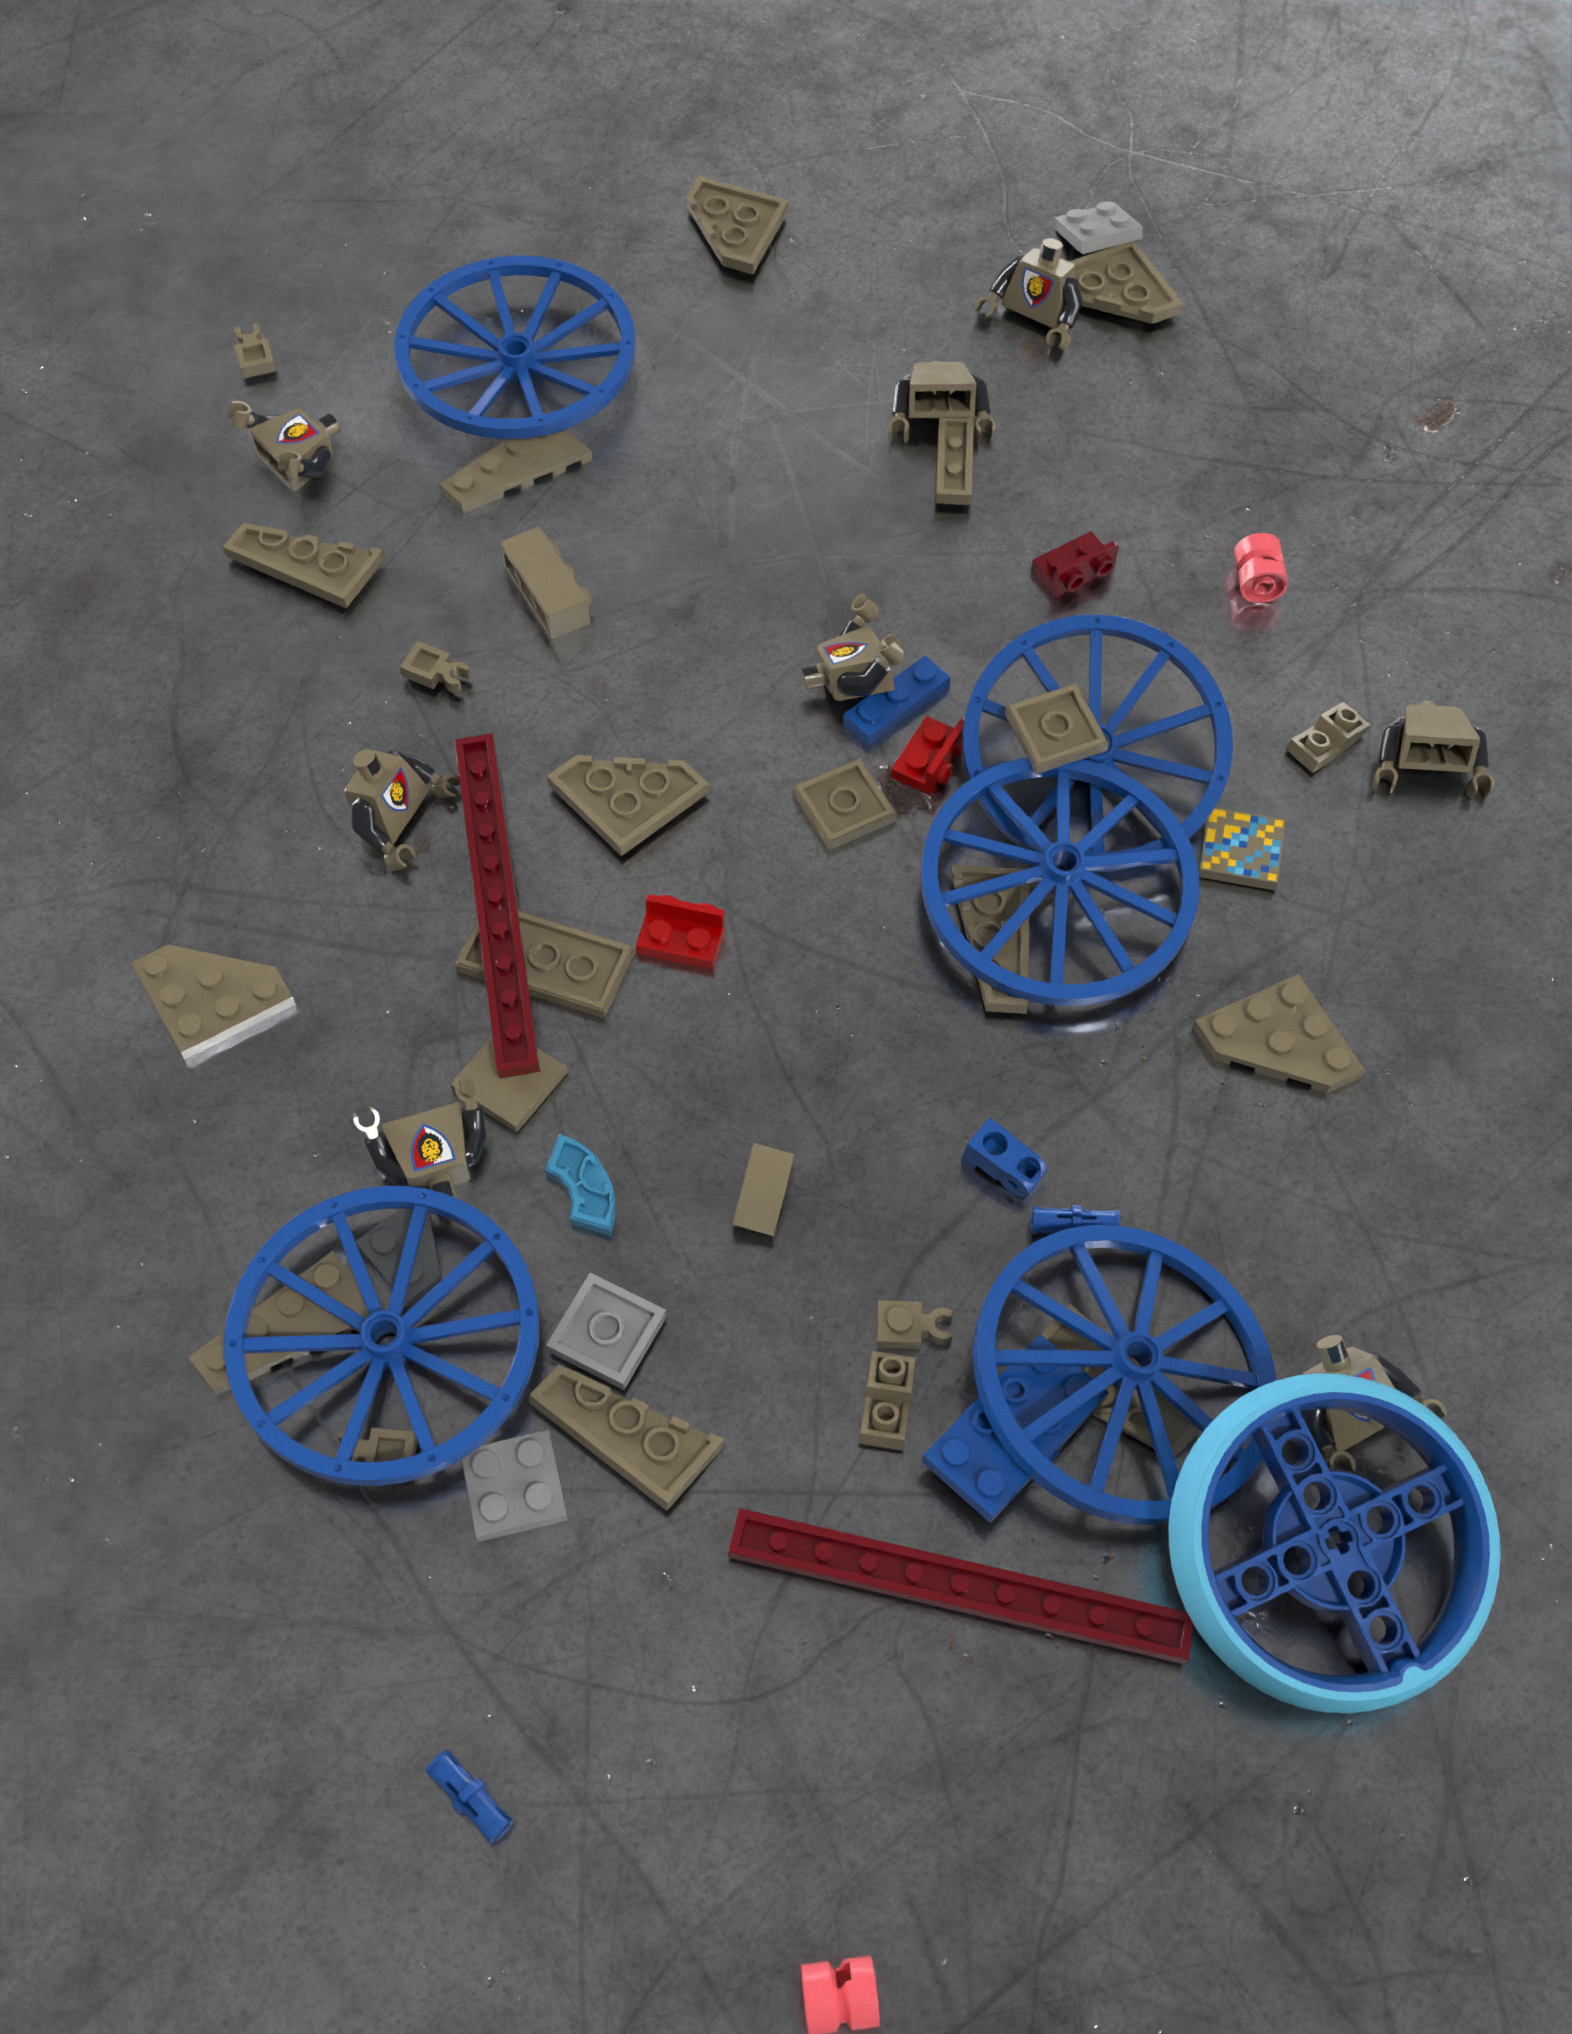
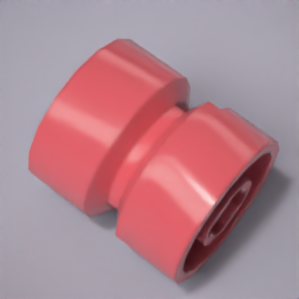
M1256 533L1240 540L1235 546L1234 558L1239 573L1238 580L1242 597L1253 603H1266L1281 597L1288 588V579L1279 539L1268 533Z
M871 1955L843 1959L839 1968H833L829 1961L800 1964L808 2034L837 2033L840 2024L846 2023L851 2031L880 2027L878 1996Z

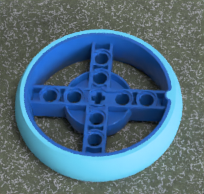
M1327 1373L1297 1375L1276 1380L1242 1396L1223 1410L1196 1441L1182 1466L1171 1501L1169 1516L1171 1566L1178 1592L1197 1631L1213 1652L1243 1680L1267 1695L1304 1709L1327 1713L1365 1712L1392 1706L1417 1696L1450 1673L1465 1657L1486 1623L1495 1598L1500 1569V1534L1492 1498L1480 1469L1457 1435L1423 1404L1394 1388L1365 1378ZM1317 1409H1336L1367 1417L1390 1429L1406 1441L1428 1467L1383 1489L1378 1488L1375 1484L1356 1473L1328 1468L1300 1412ZM1252 1435L1280 1492L1274 1498L1265 1517L1263 1547L1214 1571L1209 1549V1519L1214 1493L1227 1464L1239 1447ZM1286 1440L1292 1441L1298 1448L1299 1456L1294 1465L1288 1464L1281 1453L1282 1446ZM1309 1483L1316 1486L1320 1493V1502L1315 1509L1308 1507L1303 1497L1304 1489ZM1413 1488L1417 1489L1423 1498V1506L1418 1513L1412 1510L1408 1502V1494ZM1373 1507L1380 1512L1383 1519L1382 1527L1377 1533L1373 1532L1367 1523V1514ZM1449 1512L1454 1539L1453 1572L1449 1590L1435 1622L1421 1640L1415 1644L1389 1589L1396 1581L1403 1565L1406 1547L1405 1533ZM1328 1532H1338L1340 1542L1335 1543L1337 1548H1328L1326 1546L1325 1539L1331 1537ZM1290 1547L1294 1548L1301 1558L1300 1567L1294 1574L1286 1569L1283 1562L1284 1554ZM1249 1567L1257 1572L1260 1580L1259 1587L1253 1594L1247 1593L1241 1582L1244 1571ZM1353 1572H1357L1362 1577L1364 1583L1363 1591L1357 1598L1351 1595L1347 1586L1348 1578ZM1285 1592H1288L1297 1601L1312 1609L1328 1613H1340L1368 1672L1352 1675H1328L1295 1667L1266 1651L1242 1628L1235 1617ZM1377 1616L1382 1619L1386 1627L1385 1635L1379 1642H1375L1370 1634V1624Z

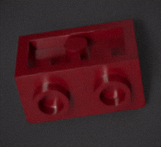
M1090 531L1033 559L1031 570L1055 597H1058L1068 591L1072 592L1079 589L1084 583L1096 577H1103L1115 568L1119 546L1115 541L1103 545L1093 532Z

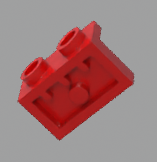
M926 715L892 767L891 778L931 796L939 783L944 785L949 779L953 769L952 763L956 756L959 758L963 757L962 736L964 719L960 718L954 728Z
M648 894L645 901L646 915L636 943V954L714 970L725 933L724 910L716 908L709 903L695 904L678 900L670 895L657 896Z

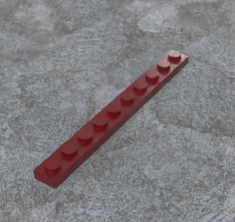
M490 733L456 739L455 747L497 1073L499 1078L502 1079L541 1072L494 737Z
M739 1508L728 1550L729 1558L1185 1665L1189 1661L1194 1624L1186 1611Z

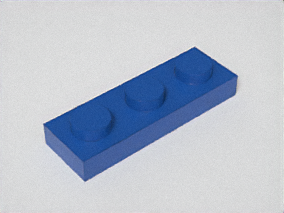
M924 655L893 678L895 690L869 695L843 714V724L869 746L950 686L951 677Z

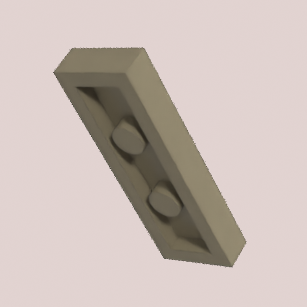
M974 417L939 418L935 503L971 505Z

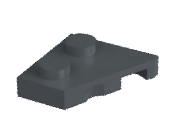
M411 1209L397 1210L355 1241L360 1252L392 1290L413 1212ZM427 1213L404 1303L407 1309L420 1301L442 1280L429 1213Z

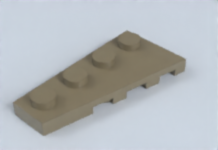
M566 429L533 438L506 439L439 484L440 492L456 508L465 513L504 497V491L514 487L524 489L534 485V479L548 473L556 476L566 472V466L579 461L583 465L593 461L592 450Z
M244 522L223 545L226 557L344 608L350 605L386 559L384 549L371 547L370 551L355 549L353 543L339 541L338 545L321 542L317 536L305 534V537L298 538L288 536L285 530Z
M951 865L950 874L955 890L1025 869ZM1030 883L958 903L967 940L977 951L981 952L1027 899L1030 895ZM1029 917L991 960L1002 968L1028 978ZM978 979L986 1011L1027 1013L1028 1000L1008 995Z
M334 1251L299 1275L300 1278L362 1317L367 1318L370 1316L355 1276ZM284 1286L252 1310L246 1338L352 1334L351 1330L353 1328ZM225 1330L188 1357L192 1365L216 1395L231 1389L224 1358ZM310 1351L246 1353L249 1379L252 1380L271 1371V1367L291 1357L293 1360L309 1354Z
M1069 1304L1066 1307L1074 1313L1078 1314L1079 1316L1083 1317L1084 1319L1088 1320L1073 1305ZM1054 1320L1041 1334L1059 1350L1106 1351L1057 1320ZM1128 1356L1129 1360L1134 1365L1139 1366L1137 1362H1135L1130 1356ZM1080 1367L1093 1379L1105 1372V1367ZM1114 1384L1106 1389L1109 1392L1107 1398L1091 1414L1106 1423L1109 1421L1118 1387ZM1153 1387L1175 1459L1198 1435L1200 1430ZM1134 1390L1122 1432L1154 1449L1137 1391Z
M558 1365L529 1394V1403L666 1511L724 1447L725 1439L710 1433L707 1436L690 1428V1423L675 1416L672 1419L648 1409L649 1405L635 1398H632L631 1401L610 1392V1387L562 1365Z

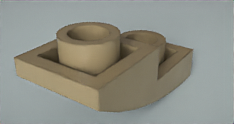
M1342 702L1321 714L1315 726L1293 737L1286 750L1314 773L1354 744L1369 730L1371 725L1354 709Z
M753 1143L732 1225L774 1236L794 1154Z
M872 1351L859 1444L903 1451L916 1363L915 1357Z

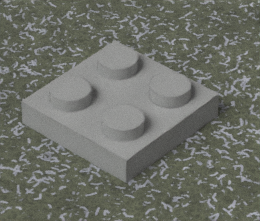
M1101 202L1097 204V207L1086 210L1073 209L1068 211L1066 215L1055 217V230L1081 254L1140 240L1143 237V226L1114 202Z
M590 1272L546 1344L547 1351L625 1390L667 1317L666 1309Z
M549 1430L481 1445L462 1459L478 1542L568 1521Z

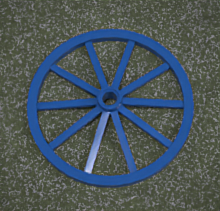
M519 255L502 256L473 262L433 281L412 300L400 319L394 343L399 377L405 390L418 407L432 418L453 429L467 434L496 439H523L544 436L565 430L589 419L608 405L621 391L632 371L636 351L634 324L631 314L622 298L609 284L590 271L565 261L547 257ZM525 275L548 278L523 334L515 333L500 277ZM489 279L505 336L500 340L446 297L466 286ZM560 281L576 286L598 300L533 343ZM434 306H438L493 350L414 337V334L429 311ZM606 310L614 318L621 335V342L545 351ZM411 349L489 363L421 382L411 365L410 351ZM618 355L614 367L598 387L543 365L546 363ZM500 372L469 413L445 403L431 393ZM537 375L583 394L585 397L565 408L543 414L530 379ZM509 382L520 383L532 417L508 419L483 416Z
M1102 614L1077 615L1049 621L1032 628L1006 645L991 660L973 689L964 719L962 746L968 780L987 769L1000 765L983 767L979 750V725L982 712L1009 722L1005 715L1006 706L987 699L1001 676L1017 660L1023 657L1047 693L1060 689L1034 649L1058 639L1090 635L1089 708L1109 744L1107 751L1084 759L1106 765L1120 772L1122 771L1114 762L1207 784L1208 787L1202 800L1194 811L1181 823L1188 839L1204 825L1223 794L1229 778L1233 754V735L1229 712L1220 689L1206 667L1184 645L1168 634L1136 620ZM1102 635L1131 640L1158 652L1108 722L1102 725ZM1168 660L1178 667L1192 682L1204 702V705L1119 735H1114L1115 731ZM1207 717L1211 719L1215 743L1212 772L1118 749ZM1069 779V790L1077 780ZM1089 783L1092 830L1103 819L1102 787ZM1057 786L1030 818L1038 828L1057 806ZM988 793L977 799L987 817L1007 838L1021 848L1040 852ZM1139 810L1162 837L1143 846L1115 852L1104 851L1103 837L1092 847V852L1088 851L1085 854V857L1170 849V847L1153 822ZM1138 866L1092 870L1091 872H1112L1131 869Z
M1021 758L1002 763L973 777L962 785L939 810L928 832L921 861L920 880L925 909L932 927L950 954L965 969L993 988L1017 998L1045 1005L1084 1006L1102 1003L1124 996L1147 984L1169 965L1183 946L1193 924L1198 906L1199 873L1197 861L1187 834L1176 816L1152 791L1135 779L1111 767L1085 759L1036 774L1028 758ZM1057 777L1056 843L1052 844L1001 786L1031 778ZM1069 779L1100 786L1124 798L1077 844L1070 842ZM988 793L1040 852L952 830L950 827L969 805ZM1135 806L1153 822L1170 847V849L1085 857V854ZM943 842L1036 866L941 893L939 887L938 857ZM1176 863L1180 879L1178 914L1173 913L1091 871ZM1056 866H1064L1069 871L1060 870ZM1038 880L1041 881L981 952L977 951L965 939L946 909L947 906ZM1084 885L1171 927V932L1150 957L1135 967ZM1050 892L1055 894L1050 983L1017 975L991 960ZM1068 894H1073L1122 974L1098 982L1063 984Z
M410 1186L364 1188L327 1199L302 1212L279 1229L261 1247L249 1263L234 1292L226 1319L224 1358L227 1377L235 1400L254 1432L271 1450L298 1469L326 1480L358 1486H382L404 1483L439 1472L462 1460L486 1442L507 1420L518 1404L535 1365L540 1332L539 1308L533 1281L521 1254L507 1234L481 1211L460 1199L425 1188ZM411 1209L413 1212L388 1309L382 1310L346 1217L372 1210ZM427 1213L440 1215L455 1221L484 1241L401 1317ZM334 1222L370 1316L367 1318L362 1317L278 1263L305 1238ZM494 1252L497 1254L512 1278L517 1291L520 1309L413 1328ZM269 1276L361 1333L246 1338L253 1306ZM520 1325L516 1355L510 1372L501 1388L412 1345ZM387 1333L396 1334V1338L390 1344H376L382 1335ZM359 1350L267 1414L261 1408L253 1392L248 1375L246 1353ZM407 1359L491 1401V1403L467 1428L450 1440L435 1447L403 1362ZM371 1362L335 1458L322 1455L304 1447L277 1427V1425ZM385 1368H390L422 1453L383 1462L351 1461Z
M1085 1225L1065 1229L1050 1234L1021 1251L1004 1268L991 1286L980 1309L973 1338V1367L978 1395L994 1433L1009 1455L1037 1484L1058 1499L1090 1515L1126 1524H1168L1171 1501L1179 1476L1153 1387L1201 1432H1204L1213 1421L1163 1373L1254 1390L1277 1380L1270 1348L1258 1321L1241 1295L1224 1276L1198 1255L1176 1242L1141 1229L1118 1225ZM1087 1248L1120 1249L1148 1256L1133 1332L1129 1331ZM1070 1251L1114 1336L1020 1279L1038 1264ZM1164 1263L1197 1284L1215 1303L1154 1338L1148 1333L1161 1264ZM1011 1292L1106 1351L995 1350L998 1320L1004 1302ZM1225 1314L1242 1343L1251 1373L1163 1356V1351ZM1128 1356L1134 1358L1139 1363V1366L1134 1365ZM997 1366L1105 1367V1372L1021 1429L1006 1402L1000 1385ZM1114 1384L1118 1387L1117 1395L1090 1483L1087 1486L1051 1463L1031 1441ZM1134 1390L1137 1391L1170 1500L1141 1501L1103 1493ZM1252 1435L1247 1439L1244 1448L1240 1446L1231 1458L1235 1463L1220 1478L1214 1493L1211 1509L1222 1503L1240 1488L1261 1462L1263 1456Z

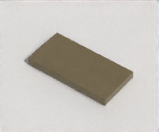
M518 911L530 995L605 1019L634 956V946ZM477 919L455 963V967L459 973L485 981Z

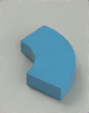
M559 1134L545 1168L546 1176L559 1182L569 1193L572 1202L570 1213L571 1225L611 1236L616 1217V1204L612 1182L597 1156L586 1146L568 1136Z

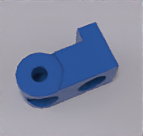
M990 1117L968 1142L961 1158L963 1162L974 1169L978 1166L992 1178L999 1180L1012 1194L1021 1198L1028 1197L1047 1173L1046 1164L1035 1152Z

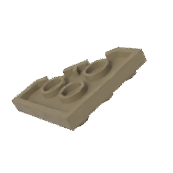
M698 176L687 195V208L722 266L754 274L789 211V200Z
M1135 241L1113 246L1069 261L1076 268L1075 279H1077L1083 299L1082 306L1151 324L1181 314L1183 303Z
M576 755L547 775L548 785L621 856L709 793V783L684 760L669 759L668 764L646 763V758L615 757L614 761L592 760V756Z
M168 944L131 962L184 1060L296 1005L293 996L274 966Z
M1299 974L1196 1019L1193 1025V1030L1213 1060L1229 1065L1233 1061L1254 1067V1072L1283 1081H1287L1288 1078L1311 1084V1089L1329 1093L1362 1078L1365 1072L1362 1064Z

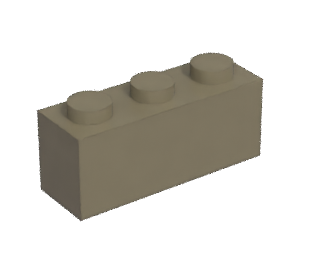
M538 526L500 542L505 569L551 640L591 624L589 608L593 606L591 596L585 586L579 587L577 584L576 576L570 563H563L561 560L558 546L552 537L547 539Z

